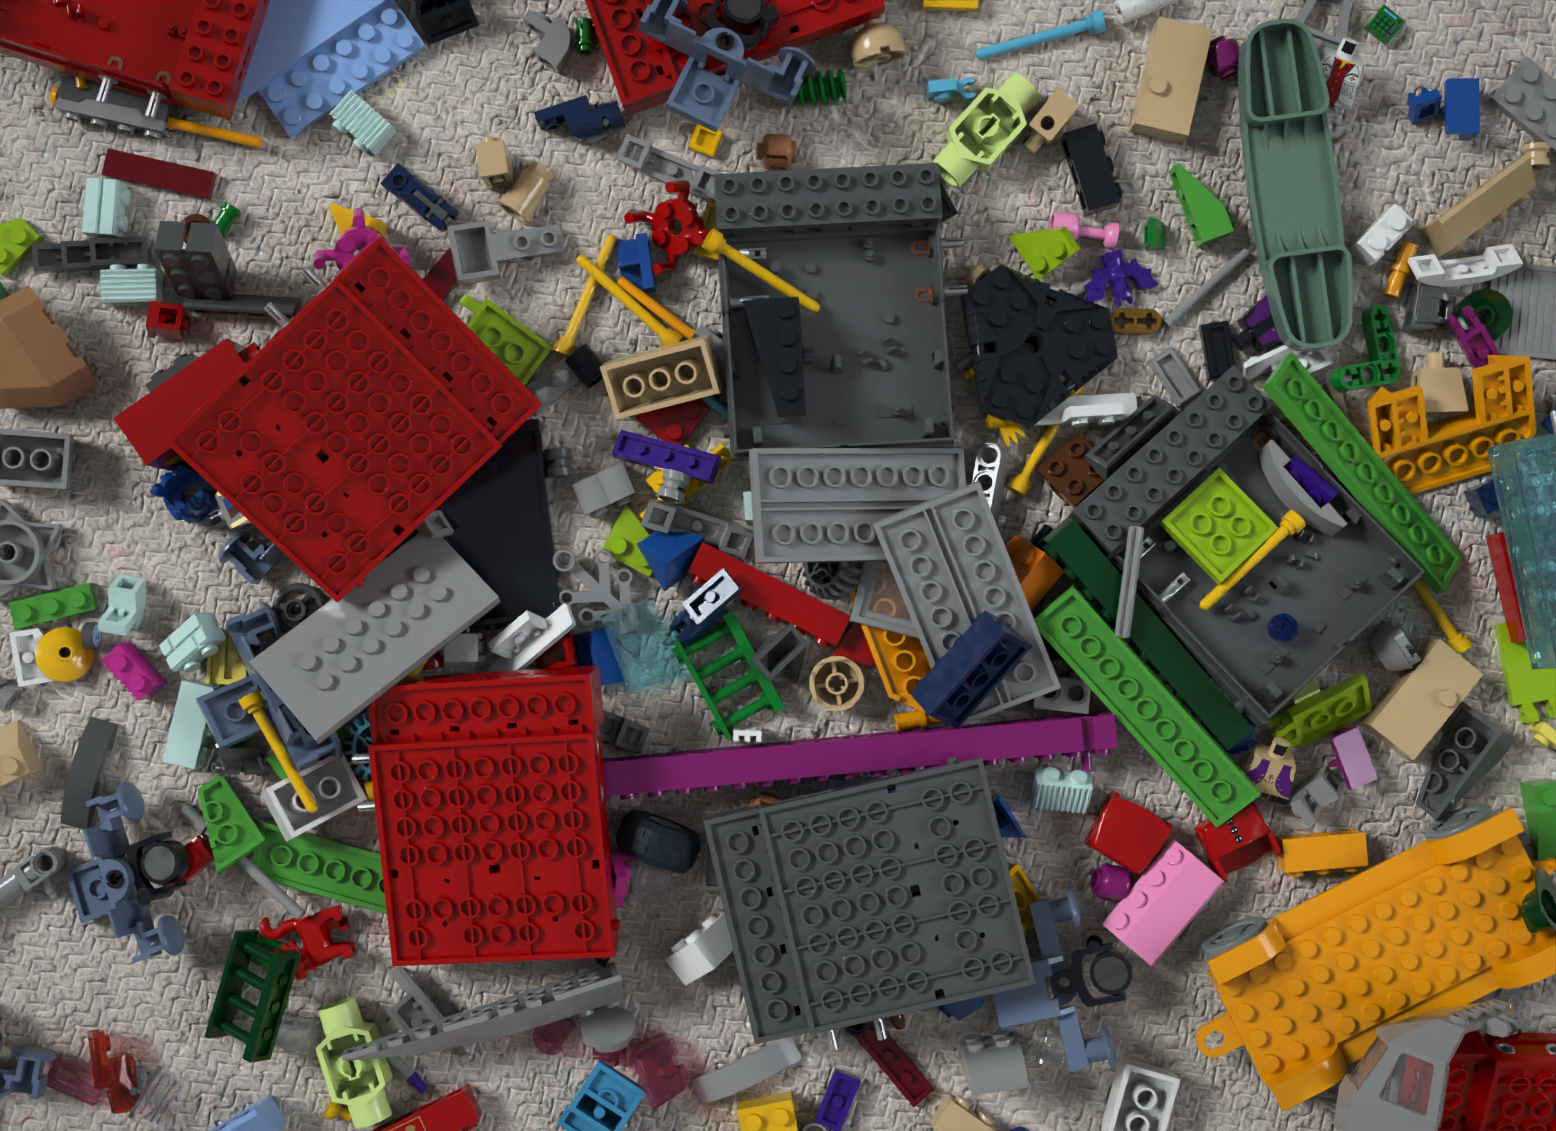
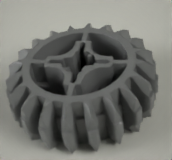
M867 561L802 563L801 565L805 567L802 575L807 578L805 585L809 586L810 592L814 593L817 597L834 601L841 600V598L848 597L850 592H855V585L861 583L860 575L865 573L862 570V566Z

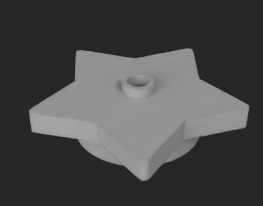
M3 499L0 500V600L22 586L56 590L57 586L49 556L64 528L63 525L29 522L9 501Z

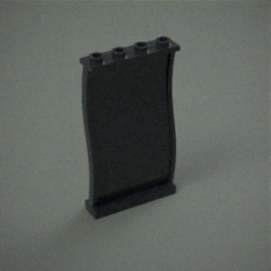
M539 419L526 420L502 443L503 446L437 508V510H441L454 530L452 535L443 536V538L498 595L501 601L462 633L474 632L473 626L484 625V630L501 629L500 623H512L526 610L546 619L560 607L557 569L553 564L555 547L545 474L542 421Z

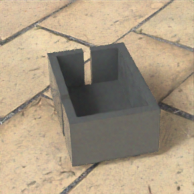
M160 221L154 251L177 296L193 298L194 296L209 297L215 300L221 298L232 299L237 269L232 257H230L229 250L218 225L191 222L186 249H182L187 228L186 222Z

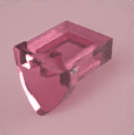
M569 1018L543 1025L539 1030L535 1029L532 1033L533 1041L541 1053L557 1055L562 1050V1044L577 1024Z

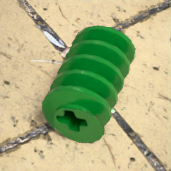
M838 69L835 78L831 70H827L825 78L822 77L820 71L815 72L814 79L810 75H804L800 90L791 108H794L796 100H799L801 107H805L807 99H810L812 106L815 107L818 98L821 99L823 106H826L829 98H832L834 105H837L839 98L842 97L846 105V81L843 71Z

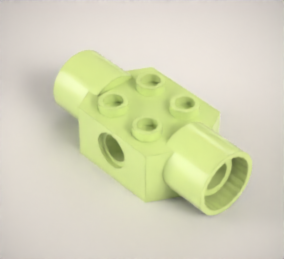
M1012 73L998 90L986 87L949 127L946 134L948 144L931 162L939 163V176L949 185L959 189L976 170L986 173L1023 133L1027 125L1025 116L1041 99L1036 88L1026 78L1017 73Z
M355 996L344 998L319 1008L317 1011L326 1038L315 1049L332 1102L348 1106L354 1128L356 1129L376 1124L390 1117L392 1111L384 1086L393 1076L387 1057L343 1061L341 1056L345 1049L379 1039L380 1035L377 1025L363 1021Z

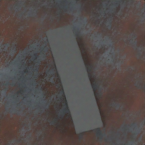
M147 237L89 238V240L60 241L57 244H32L35 274L110 269V265L113 264L126 265L127 267L149 264Z

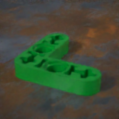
M1376 305L1363 311L1361 316L1370 362L1346 365L1334 369L1331 373L1330 381L1336 391L1348 392L1395 383L1400 379L1401 366L1390 314L1386 307ZM1379 338L1385 344L1384 352L1378 347ZM1363 369H1366L1369 373L1370 379L1368 382L1363 378ZM1380 370H1388V374L1380 376ZM1352 375L1351 381L1343 380V377Z

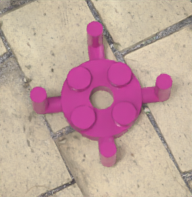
M356 208L353 211L354 226L347 229L338 238L334 249L316 251L313 264L316 269H323L325 261H335L340 270L355 256L354 252L356 249L364 248L377 234L387 243L388 241L377 230L365 225L364 210ZM392 247L407 264L410 263V250L408 247Z

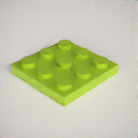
M1220 467L1159 523L1218 585L1278 529L1273 521Z

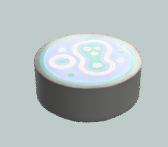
M86 622L81 631L82 645L86 650L99 649L102 632L98 631V622Z

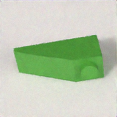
M1174 165L1168 173L1196 247L1229 236L1234 231L1232 214L1229 211L1227 212L1224 204L1182 165Z
M1543 778L1519 783L1534 859L1541 860L1548 857L1556 859V780Z

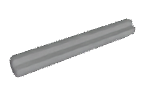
M1132 525L1128 530L1115 626V636L1119 638H1129L1131 632L1144 528L1141 526Z

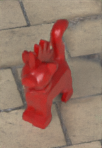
M342 905L323 909L314 915H308L299 920L296 918L285 920L276 929L271 928L268 917L262 919L260 931L262 936L269 940L281 939L292 931L299 932L304 945L302 950H300L294 940L289 941V946L286 943H281L283 950L294 949L301 953L294 977L295 980L305 979L309 970L316 971L318 966H323L339 956L349 959L357 954L354 942L333 943L331 930L337 928L343 931L350 928L348 917L342 916ZM271 949V952L273 953V951H278L279 949Z

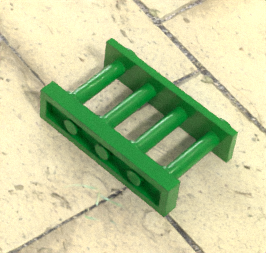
M733 610L722 615L725 620L721 622L722 626L701 636L688 646H683L677 640L674 642L676 648L672 649L680 664L685 662L716 720L712 724L719 737L724 734L726 739L732 737L729 730L730 727L761 710L773 708L776 713L785 708L772 681H768L750 661L756 652ZM726 635L728 637L734 636L738 644L734 647L735 650L696 670L689 657L690 655ZM738 660H741V662L747 660L751 667L747 671V675L712 694L708 692L702 681L703 679ZM751 684H754V686L760 684L764 694L760 695L761 698L723 719L716 706L717 703Z

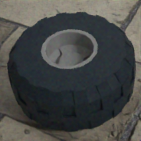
M632 809L624 815L616 835L618 848L627 855L652 866L676 873H685L694 866L701 847L700 836L694 830L670 819L637 809Z

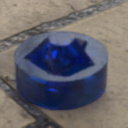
M1282 613L1273 616L1269 620L1267 631L1274 641L1287 642L1297 635L1298 624L1294 617Z

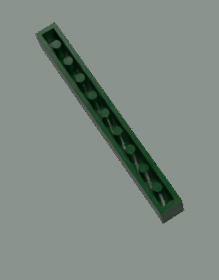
M1066 518L1043 539L1047 544L1044 550L1055 562L1059 559L1066 566L1063 572L1072 582L1078 580L1084 587L1081 593L1090 603L1097 602L1102 608L1099 613L1109 624L1112 622L1116 624L1122 575L1075 520ZM1136 593L1130 637L1123 638L1128 645L1132 643L1138 651L1135 653L1146 665L1150 664L1155 669L1154 674L1163 684H1167L1173 690V695L1182 705H1186L1191 711L1192 716L1201 726L1205 727L1211 737L1220 746L1229 751L1249 734L1253 727L1235 709L1228 698Z

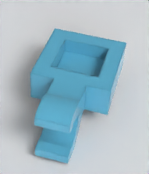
M968 77L956 81V79L928 81L926 88L927 100L934 99L935 102H946L951 97L958 95L962 100L971 101L975 99L976 93H967L964 87L973 85L974 78Z

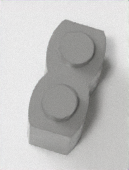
M624 463L612 466L572 485L585 515L589 516L592 514L593 518L608 513L607 507L616 503L619 507L633 502L632 496L638 494Z

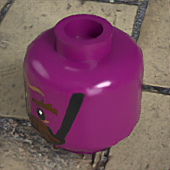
M1220 36L1210 41L1206 63L1212 76L1220 77L1223 80L1238 73L1240 46L1236 39H1225V36Z

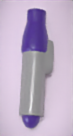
M400 1056L387 1057V1060L398 1070L400 1079L406 1085L413 1086L421 1094L428 1088L417 1072H414Z

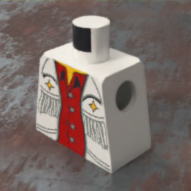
M1343 37L1338 50L1324 47L1319 57L1330 98L1329 103L1350 110L1363 65L1361 59L1353 56L1359 43L1353 39Z

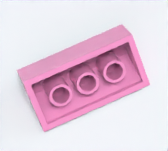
M1172 839L1131 888L1127 897L1121 900L1102 925L1150 966L1154 967L1224 881L1193 854Z

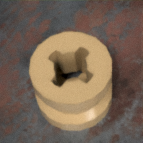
M1534 142L1521 146V153L1523 155L1527 153L1530 156L1533 170L1550 167V159L1547 158V153L1550 151V143Z

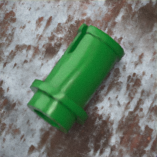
M582 17L583 23H581V19L578 18L575 20L577 42L574 44V48L579 55H591L596 48V43L593 42L592 19Z
M225 202L224 206L220 205L221 211L213 224L218 225L223 239L235 219L240 218L238 216L240 210L228 202Z

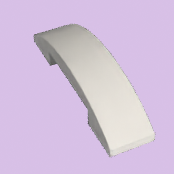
M1512 244L1486 247L1483 255L1438 261L1436 255L1431 254L1409 257L1407 261L1419 282L1440 287H1456L1485 282L1508 274L1523 265Z

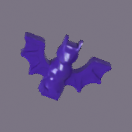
M1120 249L1108 252L1100 257L1104 269H1092V279L1084 285V288L1087 291L1086 300L1098 302L1105 297V285L1108 282L1113 287L1112 293L1117 306L1121 307L1122 301L1125 300L1129 304H1133L1131 290L1126 282L1127 278L1132 279L1141 291L1158 286V282L1152 278L1151 268H1142L1137 263L1136 258L1131 260L1130 263H1124Z

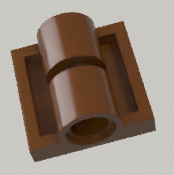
M1076 433L1037 468L1038 473L1047 481L1054 493L1064 502L1067 501L1074 509L1105 482L1085 459V454L1093 447L1079 433Z

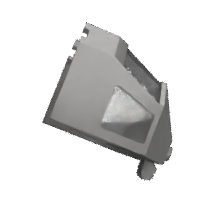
M1490 999L1488 1002L1431 1010L1376 1027V1034L1378 1036L1352 1073L1346 1074L1339 1085L1333 1125L1336 1129H1341L1342 1131H1438L1441 1126L1450 1071L1449 1063L1465 1034L1477 1030L1482 1038L1485 1033L1505 1038L1509 1034L1513 1035L1517 1032L1526 1033L1519 1010L1508 1007V1003L1504 1001Z

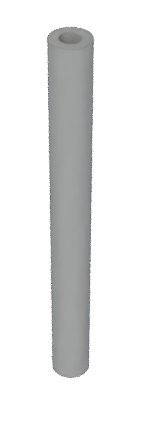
M1245 248L1238 252L1162 320L1164 325L1171 328L1251 256L1250 252Z

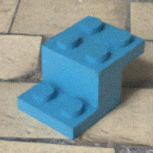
M599 1059L590 1075L586 1076L560 1116L557 1125L567 1131H621L647 1089Z

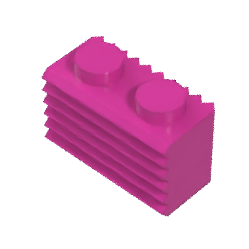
M131 642L118 644L102 659V664H105V668H109V672H113V676H117V680H121L120 684H124V688H128V692H132V696H136V700L151 699L168 683Z

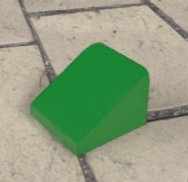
M1150 218L1144 224V247L1146 251L1164 250L1166 248L1165 224L1156 218Z

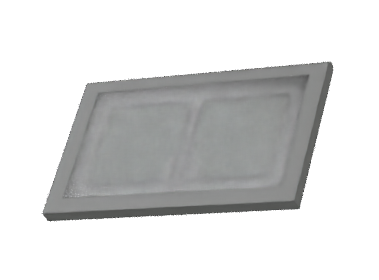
M888 561L865 562L863 566L865 573L861 574L860 577L861 583L858 585L850 621L919 639Z

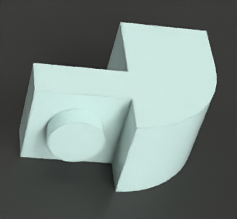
M118 574L108 588L109 608L98 621V631L126 636L131 629H138L141 624L147 598L146 578Z

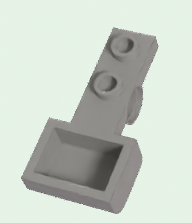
M489 220L447 226L458 284H472L498 279L499 269L497 263L508 261L511 263L530 261L535 257L564 253L559 224L491 234Z

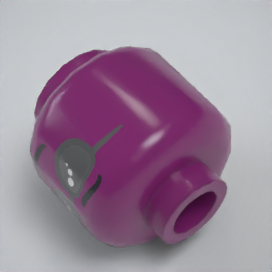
M1107 863L1094 869L1090 880V887L1094 890L1096 897L1117 903L1125 899L1128 892L1134 886V880L1130 878L1128 869Z

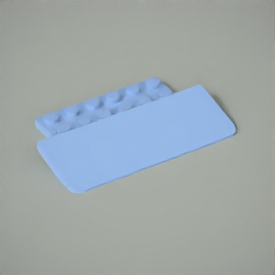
M270 0L236 105L259 91L289 137L294 138L331 113L350 90L359 94L425 49L426 45L395 0Z

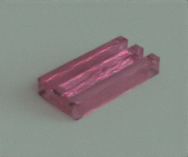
M56 1057L52 1062V1068L48 1071L47 1075L49 1076L46 1086L91 1106H95L108 1078ZM62 1068L66 1071H69L73 1074H76L80 1077L97 1083L98 1087L85 1083L76 1077H71L67 1074H64L58 1071V1069ZM54 1078H57V1079H59V1080H61V1081H64V1082H66V1083H68V1084H71V1085H73V1086H75V1087H78V1088H80V1089H82V1090H85V1091H87V1092H89V1093H92V1094H94V1096H93V1095H90V1094H88V1093H86V1092H84V1091H81V1090H79V1089H77V1088H74V1087H72V1086H70V1085H67V1084H65V1083H63V1082H60V1081H58V1080H56V1079H54Z

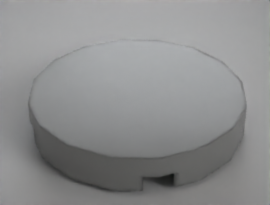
M616 1006L604 1009V1007L593 1010L594 1013L586 1016L581 1022V1038L587 1047L589 1045L594 1047L595 1051L601 1053L624 1049L629 1045L628 1042L632 1038L634 1040L636 1036V1020L633 1014L625 1008Z

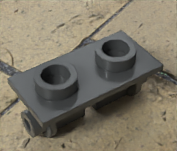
M213 748L206 772L216 773L217 776L239 775L240 772H244L245 775L263 776L264 773L269 771L268 762H264L267 749L225 748L220 750L219 748Z

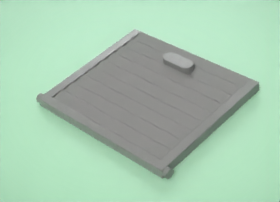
M1523 263L1522 267L1489 280V289L1503 294L1510 302L1512 308V320L1507 331L1500 338L1493 341L1500 355H1525L1535 359L1556 361V267Z

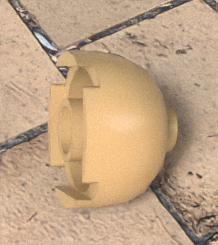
M880 19L864 22L865 27L855 33L851 42V57L853 66L856 68H870L869 62L878 63L879 66L886 65L903 58L904 53H907L901 32L897 27L889 23H881Z
M830 656L822 659L814 666L809 677V689L813 699L820 706L830 711H843L851 708L860 699L864 691V677L861 669L852 660L844 656Z

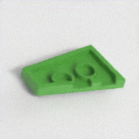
M217 776L197 789L218 874L267 843V840L224 776Z

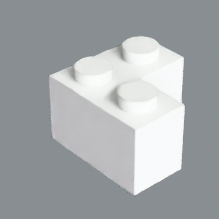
M724 912L717 917L714 913L701 923L703 928L700 931L698 929L694 930L685 939L681 938L671 946L670 949L673 952L665 960L685 986L714 970L733 951Z

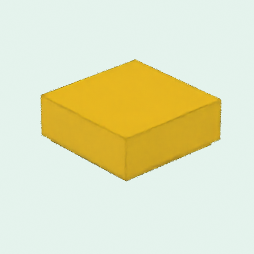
M697 124L688 150L714 159L723 137V131L717 130V132H714Z

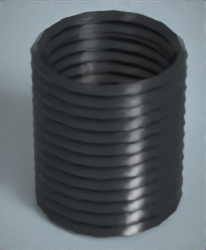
M587 343L579 346L566 358L565 363H567V366L571 368L572 372L576 374L586 388L593 387L603 379L600 370L603 362Z

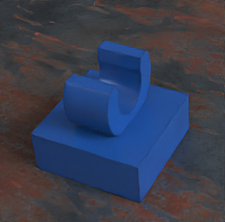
M1424 87L1421 89V95L1414 96L1412 92L1408 93V118L1413 125L1439 116L1442 95L1437 89L1429 91Z

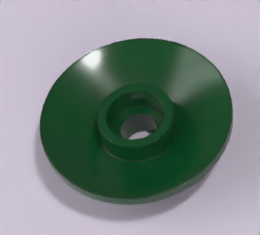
M1480 289L1471 292L1459 303L1455 313V318L1459 320L1460 325L1465 331L1471 325L1463 316L1462 308L1469 306L1475 315L1478 311L1484 310L1485 315L1478 320L1484 324L1493 341L1500 338L1507 331L1512 320L1510 302L1503 294L1492 289Z

